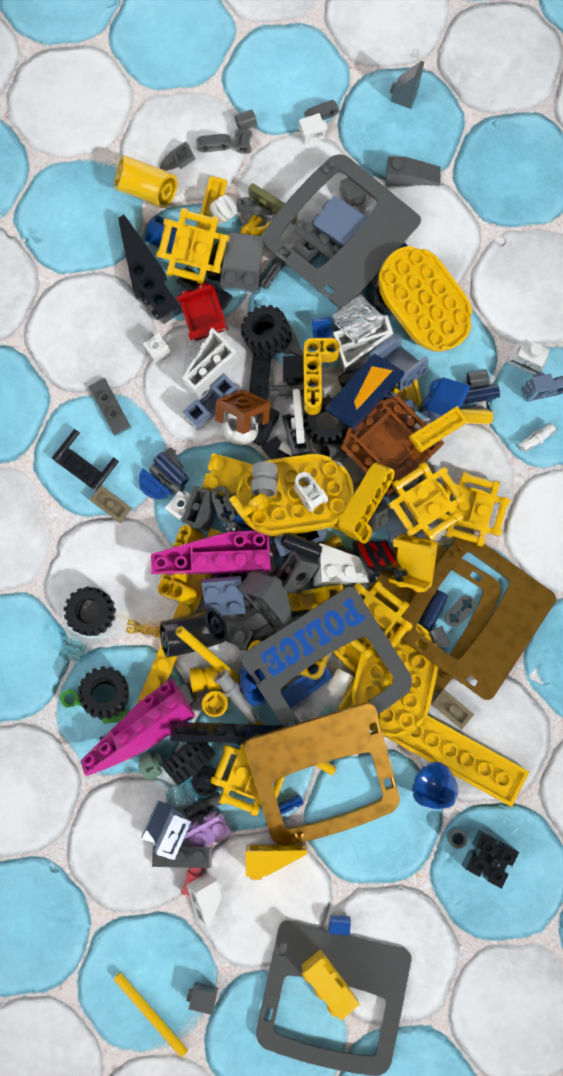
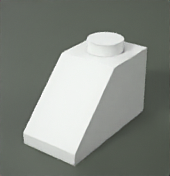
M205 873L186 886L197 918L205 926H209L222 897L219 891L221 888L219 881Z

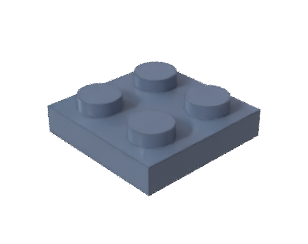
M241 576L202 579L205 609L213 607L222 616L245 614L244 595L238 589L242 584Z

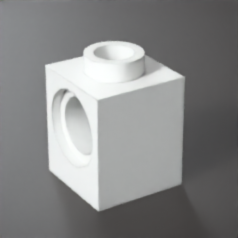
M320 113L299 120V132L304 145L325 139L327 124L325 119L322 120Z
M159 333L143 343L146 352L155 365L171 356L169 347Z

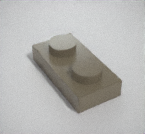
M102 485L90 499L93 504L120 524L132 510L130 506Z
M442 689L431 702V705L460 729H463L474 715L445 689Z

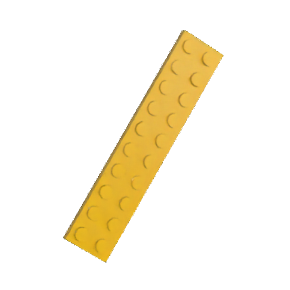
M354 680L337 711L353 706L351 697ZM428 715L420 726L408 734L395 737L384 736L431 763H443L451 770L454 776L510 807L513 806L529 774V771Z

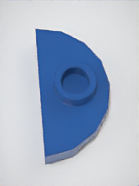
M142 469L139 474L140 489L146 496L151 499L161 500L172 494L170 490L147 470Z

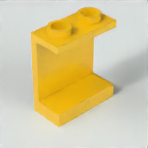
M403 533L394 538L393 546L398 547L397 560L401 567L407 570L408 574L403 576L404 582H397L394 575L389 578V582L394 583L398 587L412 588L416 592H426L433 583L438 542L415 536L409 537Z

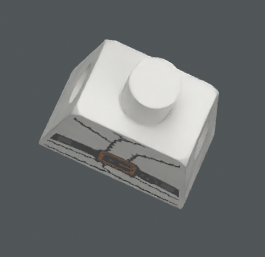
M524 339L514 346L507 363L533 375L542 373L550 350L540 344Z

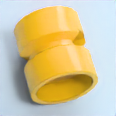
M212 665L206 666L204 670L202 667L190 668L192 692H204L206 688L209 691L221 690L219 684L213 681L215 676L219 674V671Z
M218 690L207 693L202 701L204 712L212 717L224 714L229 706L227 696Z

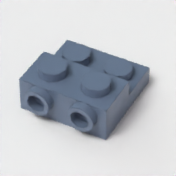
M543 372L533 375L531 380L526 381L525 386H522V395L526 397L527 402L562 395L563 376L552 379L551 373L546 375Z

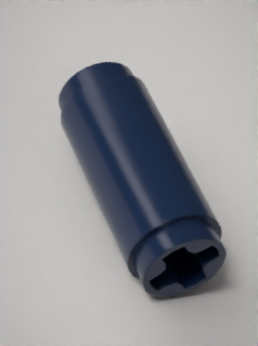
M493 384L470 388L463 404L500 398L499 386Z
M160 452L154 458L153 462L179 488L189 481L187 474L167 454Z
M440 590L435 592L420 618L419 625L429 630L434 627L447 601L448 595Z

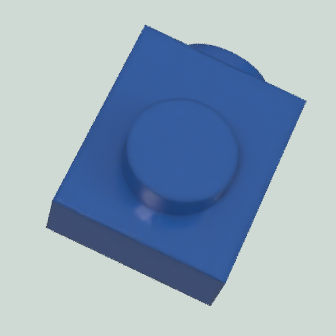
M331 318L312 320L313 338H333Z

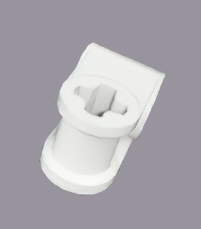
M302 472L297 475L294 490L309 512H313L314 508L318 505L328 502L325 492L309 473ZM305 481L308 483V486L302 487L299 482Z

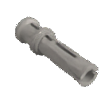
M226 669L217 674L213 681L219 684L224 691L223 694L231 698L250 725L256 723L260 716L240 692L239 684L233 681L229 671Z

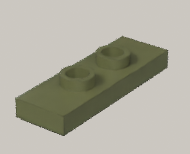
M251 183L248 187L249 197L257 201L260 206L270 209L275 216L285 204L254 183ZM298 214L290 222L293 225H295V223L298 220Z

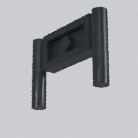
M74 428L51 459L94 491H97L119 461L113 457L102 472L69 448L80 434Z

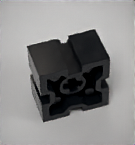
M479 829L472 842L475 849L473 853L467 852L462 866L465 870L478 877L484 873L483 877L486 881L502 889L509 875L505 869L507 865L513 867L519 851L502 841L497 845V839Z

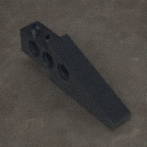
M125 214L118 218L134 295L136 299L141 297L146 306L150 305L153 309L151 313L157 321L161 320L164 325L182 313L180 305L163 283L167 280L165 271ZM138 270L143 271L140 275L135 274ZM147 285H154L150 290L145 289ZM157 300H164L162 304H156Z

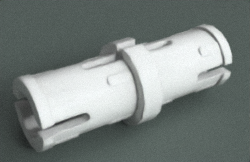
M549 422L541 429L534 430L529 437L518 443L519 448L522 452L526 453L537 444H542L543 440L556 433L555 426Z

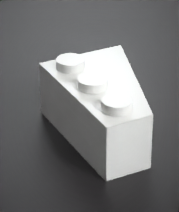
M388 316L333 332V338L340 343L338 358L343 373L367 358L370 352L393 335Z
M213 328L209 331L208 338L200 347L201 350L196 358L192 360L182 377L187 388L198 399L211 389L210 386L223 374H228L241 362L238 352Z
M319 543L322 546V552L320 557L316 559L319 567L313 574L314 586H355L356 583H359L363 587H368L375 584L368 581L366 569L359 557Z

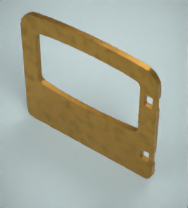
M440 544L437 545L435 565L448 550ZM393 547L392 551L397 558L398 547ZM462 558L457 562L452 571L481 588L483 594L471 620L449 654L455 659H459L478 637L487 624L501 595V587L494 577L484 573ZM394 570L380 571L377 582L383 583V587L401 601H406L409 604L416 591L412 588L398 587L394 583H390L389 578L394 575ZM472 571L482 576L479 582L470 577ZM375 584L370 585L367 591L370 592ZM377 592L375 594L377 599L395 613L399 610L398 607ZM361 638L357 639L359 642L363 644L364 640H362ZM440 668L437 672L434 691L444 689L453 678Z
M457 538L436 563L432 586L426 592H416L409 603V607L404 612L402 618L410 622L413 627L405 633L401 640L459 683L465 685L477 696L484 700H490L496 695L555 604L556 595L485 543L483 547H480L476 543ZM466 553H471L505 577L509 585L496 610L478 637L459 659H455L418 633L416 625L431 598L450 571ZM418 640L428 645L425 651L416 645ZM468 676L478 681L475 687L466 681Z
M370 702L254 736L244 742L245 754L270 836L278 845L288 846L336 834L390 814L399 805V792L378 714L374 704ZM375 723L376 732L370 733L368 724ZM366 752L372 755L382 791L380 799L352 811L320 821L293 827H286L284 825L273 790L274 781L334 759ZM389 778L391 786L385 788L383 780Z

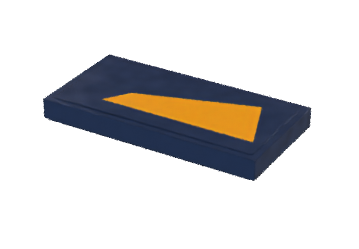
M374 353L325 407V411L355 430L405 375L404 371Z

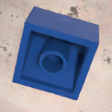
M445 377L434 380L429 386L430 391L421 403L422 408L419 413L434 421L456 406L460 409L471 386Z

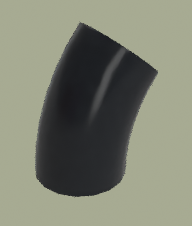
M213 607L186 616L164 620L159 625L161 645L166 658L196 652L176 635V630L181 626L207 648L223 643L227 639L225 621L218 610Z

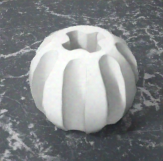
M227 195L221 196L212 202L209 207L211 217H219V224L227 222L237 214L235 201Z

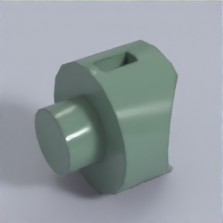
M147 751L140 756L138 768L145 779H154L162 774L161 766L165 760L159 752L152 755L150 751Z

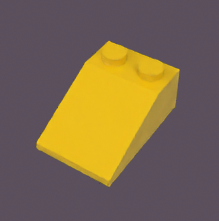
M278 844L247 845L245 851L246 877H250V880H262V877H267L306 856V844L288 846Z

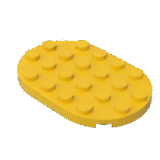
M413 246L397 249L386 258L379 272V290L385 304L408 335L419 346L434 352L448 351L461 344L471 330V305L463 290L439 258L424 248L421 250L413 248Z
M307 454L263 461L271 462L278 466L277 479H275L277 481V494L268 497L269 502L266 509L261 512L253 511L245 518H242L248 526L265 535L283 536L285 533L297 534L327 529L339 523L340 517L354 495L352 479L342 465L331 460L330 457L320 454ZM252 467L240 480L236 492V497L244 508L256 497L251 493ZM302 472L309 473L328 498L327 503L318 505L314 508L313 512L307 510L301 498L294 490L295 479ZM305 481L299 482L302 487L308 486V483Z
M397 623L386 635L389 641L397 632ZM417 623V632L432 642L429 632ZM402 640L398 642L394 649L410 672L412 686L405 696L378 715L383 736L387 737L408 734L425 720L430 709L438 667ZM418 640L416 643L424 651L428 646L421 640ZM365 641L363 642L364 646H366L367 648L370 647V645L367 644ZM376 650L367 660L362 657L363 654L360 652L352 687L351 698L353 706L368 702L394 680ZM375 723L368 724L369 730L376 732Z

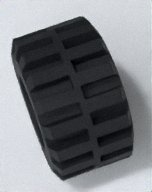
M261 305V308L256 307L253 312L247 313L248 316L244 317V323L241 324V335L253 354L259 357L263 355L264 358H268V355L273 357L276 353L280 354L283 348L286 349L288 347L287 343L291 341L292 331L283 311H280L278 307L274 308L273 305L268 307ZM273 328L269 333L260 335L265 329Z
M326 395V398L322 396L321 410L318 414L309 415L304 411L303 424L307 437L311 438L313 443L318 442L320 446L325 443H339L340 440L345 438L349 428L339 420L337 426L330 430L322 429L317 425L316 417L320 413L326 412L325 407L333 399L330 398V395ZM314 399L311 400V405H315Z
M89 586L83 589L79 588L77 592L70 594V599L66 600L67 606L63 610L66 611L64 619L68 621L67 625L74 632L85 636H98L100 633H105L106 629L113 625L111 624L112 621H115V603L105 591ZM89 600L96 601L100 606V615L92 623L84 622L80 616L82 605Z
M100 666L101 669L97 670L94 668L92 673L87 672L85 674V679H81L78 695L82 708L91 717H99V720H103V718L112 719V716L120 715L119 712L124 711L125 705L128 704V683L120 671H114L112 667L105 669V666ZM101 684H109L115 688L116 694L111 701L100 703L92 697L94 689Z
M187 742L164 761L162 767L176 785H181L215 756L216 752L208 742Z

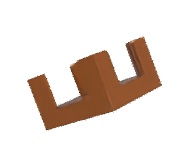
M240 389L216 400L215 421L223 423L224 411L237 417V432L245 434L250 431L251 417L261 413V424L269 423L271 402L244 389Z

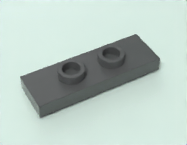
M105 378L88 386L114 436L132 428Z

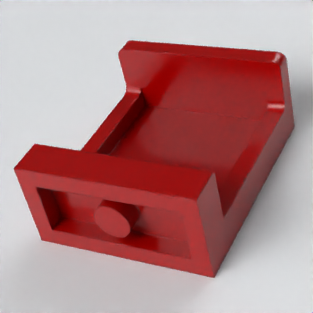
M204 283L199 285L198 289L182 291L181 295L176 297L177 301L180 302L190 332L188 333L190 341L196 342L207 338L211 328L218 334L229 330L213 285Z

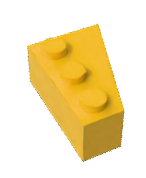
M321 949L302 964V976L307 983L314 987V992L318 998L326 1002L328 1005L327 1009L333 1017L337 1016L341 1021L360 1005L357 997Z

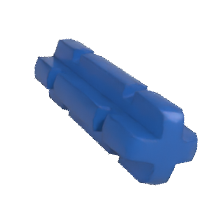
M296 795L292 797V800L288 799L279 803L281 815L293 810L294 807L302 806L304 804L302 797Z

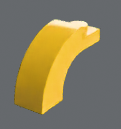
M343 585L303 590L301 594L287 592L291 612L311 610L314 603L320 605L342 591Z

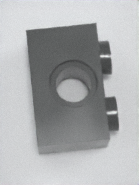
M292 551L276 577L282 581V586L287 592L301 594L319 567V563L315 558L312 559Z

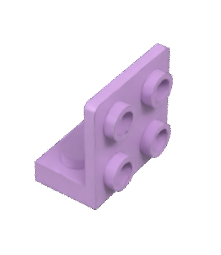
M214 810L206 814L203 821L198 822V820L191 822L184 839L189 837L193 846L207 847L231 834L232 831L222 812L216 813Z

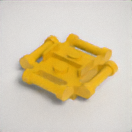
M182 207L179 222L164 218L163 225L165 226L156 257L170 260L167 268L168 276L175 275L197 281L198 284H204L207 270L221 274L223 255L230 236L216 233L219 217L201 215L190 212L187 208ZM186 219L211 225L210 231L185 224ZM172 227L177 228L172 253L167 254ZM215 239H218L219 244L214 265L212 266L209 263ZM176 262L201 269L200 273L197 274L175 268Z
M422 462L417 469L399 481L395 480L391 483L399 497L387 505L390 509L394 510L406 528V533L409 537L422 530L427 539L433 541L438 534L453 524L463 521L461 514L456 510L455 506L467 498L464 494L460 493L448 475L446 467L432 474L429 466ZM422 474L425 476V480L407 492L404 491L403 487ZM437 478H442L455 500L450 501L449 495L440 482H437ZM400 503H402V505L404 506V508L406 509V511L408 512L416 526H413V524L411 523V521L399 505ZM446 512L450 513L451 517L432 530L428 527L430 523Z
M463 471L459 485L455 484L460 493L464 494L467 498L455 506L456 510L461 514L463 521L447 528L445 536L467 540L483 547L486 534L501 537V527L507 506L510 505L511 500L506 497L496 496L500 481L494 480L493 482L469 475V472ZM466 482L490 488V494L475 488L465 487ZM444 483L443 487L450 497L451 492ZM494 503L500 505L494 527L491 528L488 525ZM443 514L437 519L445 521L451 515ZM454 526L478 532L479 535L456 530Z
M380 581L375 584L370 592L361 584L356 583L353 588L357 590L359 595L364 597L363 601L385 635L388 634L395 623L401 626L390 640L392 646L395 647L405 633L413 627L410 622L401 617L410 604L397 598L383 587V583ZM377 592L398 607L399 610L395 613L377 599L375 594ZM361 637V639L370 645L369 648L357 639L350 642L349 644L363 654L362 657L366 660L375 650L367 637Z
M241 743L239 748L225 744L223 747L224 753L210 783L223 787L219 798L220 804L232 805L248 811L250 815L256 817L261 803L245 754L244 744ZM231 754H234L235 756L229 768L226 779L223 780L222 777L225 772L228 761L230 759ZM285 777L276 780L273 790L276 800ZM230 790L254 799L253 804L229 796Z

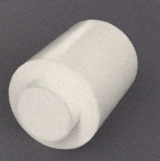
M337 669L327 687L330 691L329 695L338 700L340 697L344 698L355 677Z

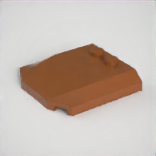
M396 395L386 400L382 399L355 430L349 427L341 449L365 474L373 463H379L394 469L395 475L392 481L394 482L395 480L399 481L417 469L422 462L426 463L445 443L441 440L422 453H419L409 437L427 424ZM390 484L385 493L387 497L395 492L392 484Z

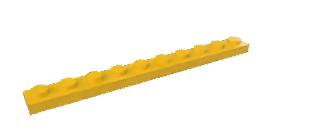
M210 528L206 538L223 533ZM212 574L190 575L187 586L196 590V599L190 605L179 602L172 619L197 612L203 598L202 579H210ZM162 645L159 648L136 705L165 684L170 677L178 656L166 658Z

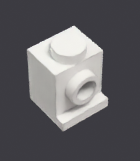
M179 491L171 502L166 505V511L182 522L191 494L187 491L184 493ZM179 501H184V506L179 507L177 504Z

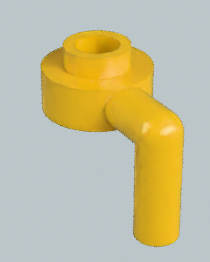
M261 493L254 497L245 508L235 495L229 501L239 516L245 518L253 511L261 512L266 509L269 498L265 493Z

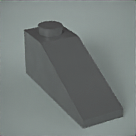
M420 61L401 74L397 83L393 82L390 89L392 94L391 102L409 109L412 108L418 93L425 62Z
M388 156L386 184L440 186L441 167L409 157Z

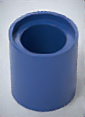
M330 915L329 934L350 936L351 917Z

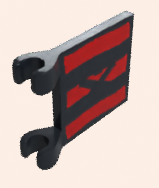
M353 541L352 545L366 569L367 578L370 583H377L376 577L380 576V571L394 570L395 580L397 582H404L403 576H407L408 572L401 567L387 541H368L365 544Z

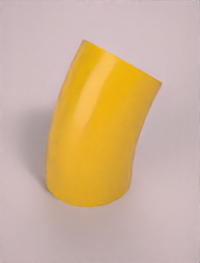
M125 155L121 156L115 174L114 190L137 197L160 208L167 207L173 201L178 188V180L175 175L143 161Z

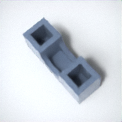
M225 374L210 386L211 389L204 398L199 401L196 399L182 411L184 418L197 431L215 415L217 399L238 391L237 386Z

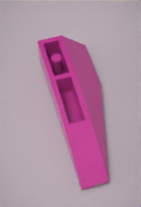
M257 531L227 532L151 554V574L206 575L250 573L251 571L258 573L270 572L269 535Z
M170 679L141 700L80 760L84 775H92L138 755L170 735V722H188L195 717L190 703L173 679Z

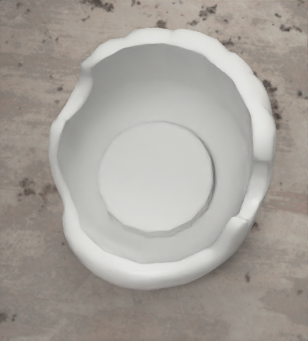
M225 412L222 430L224 437L228 441L237 445H245L257 437L258 423L255 422V416L251 417L250 431L241 434L236 430L237 417Z

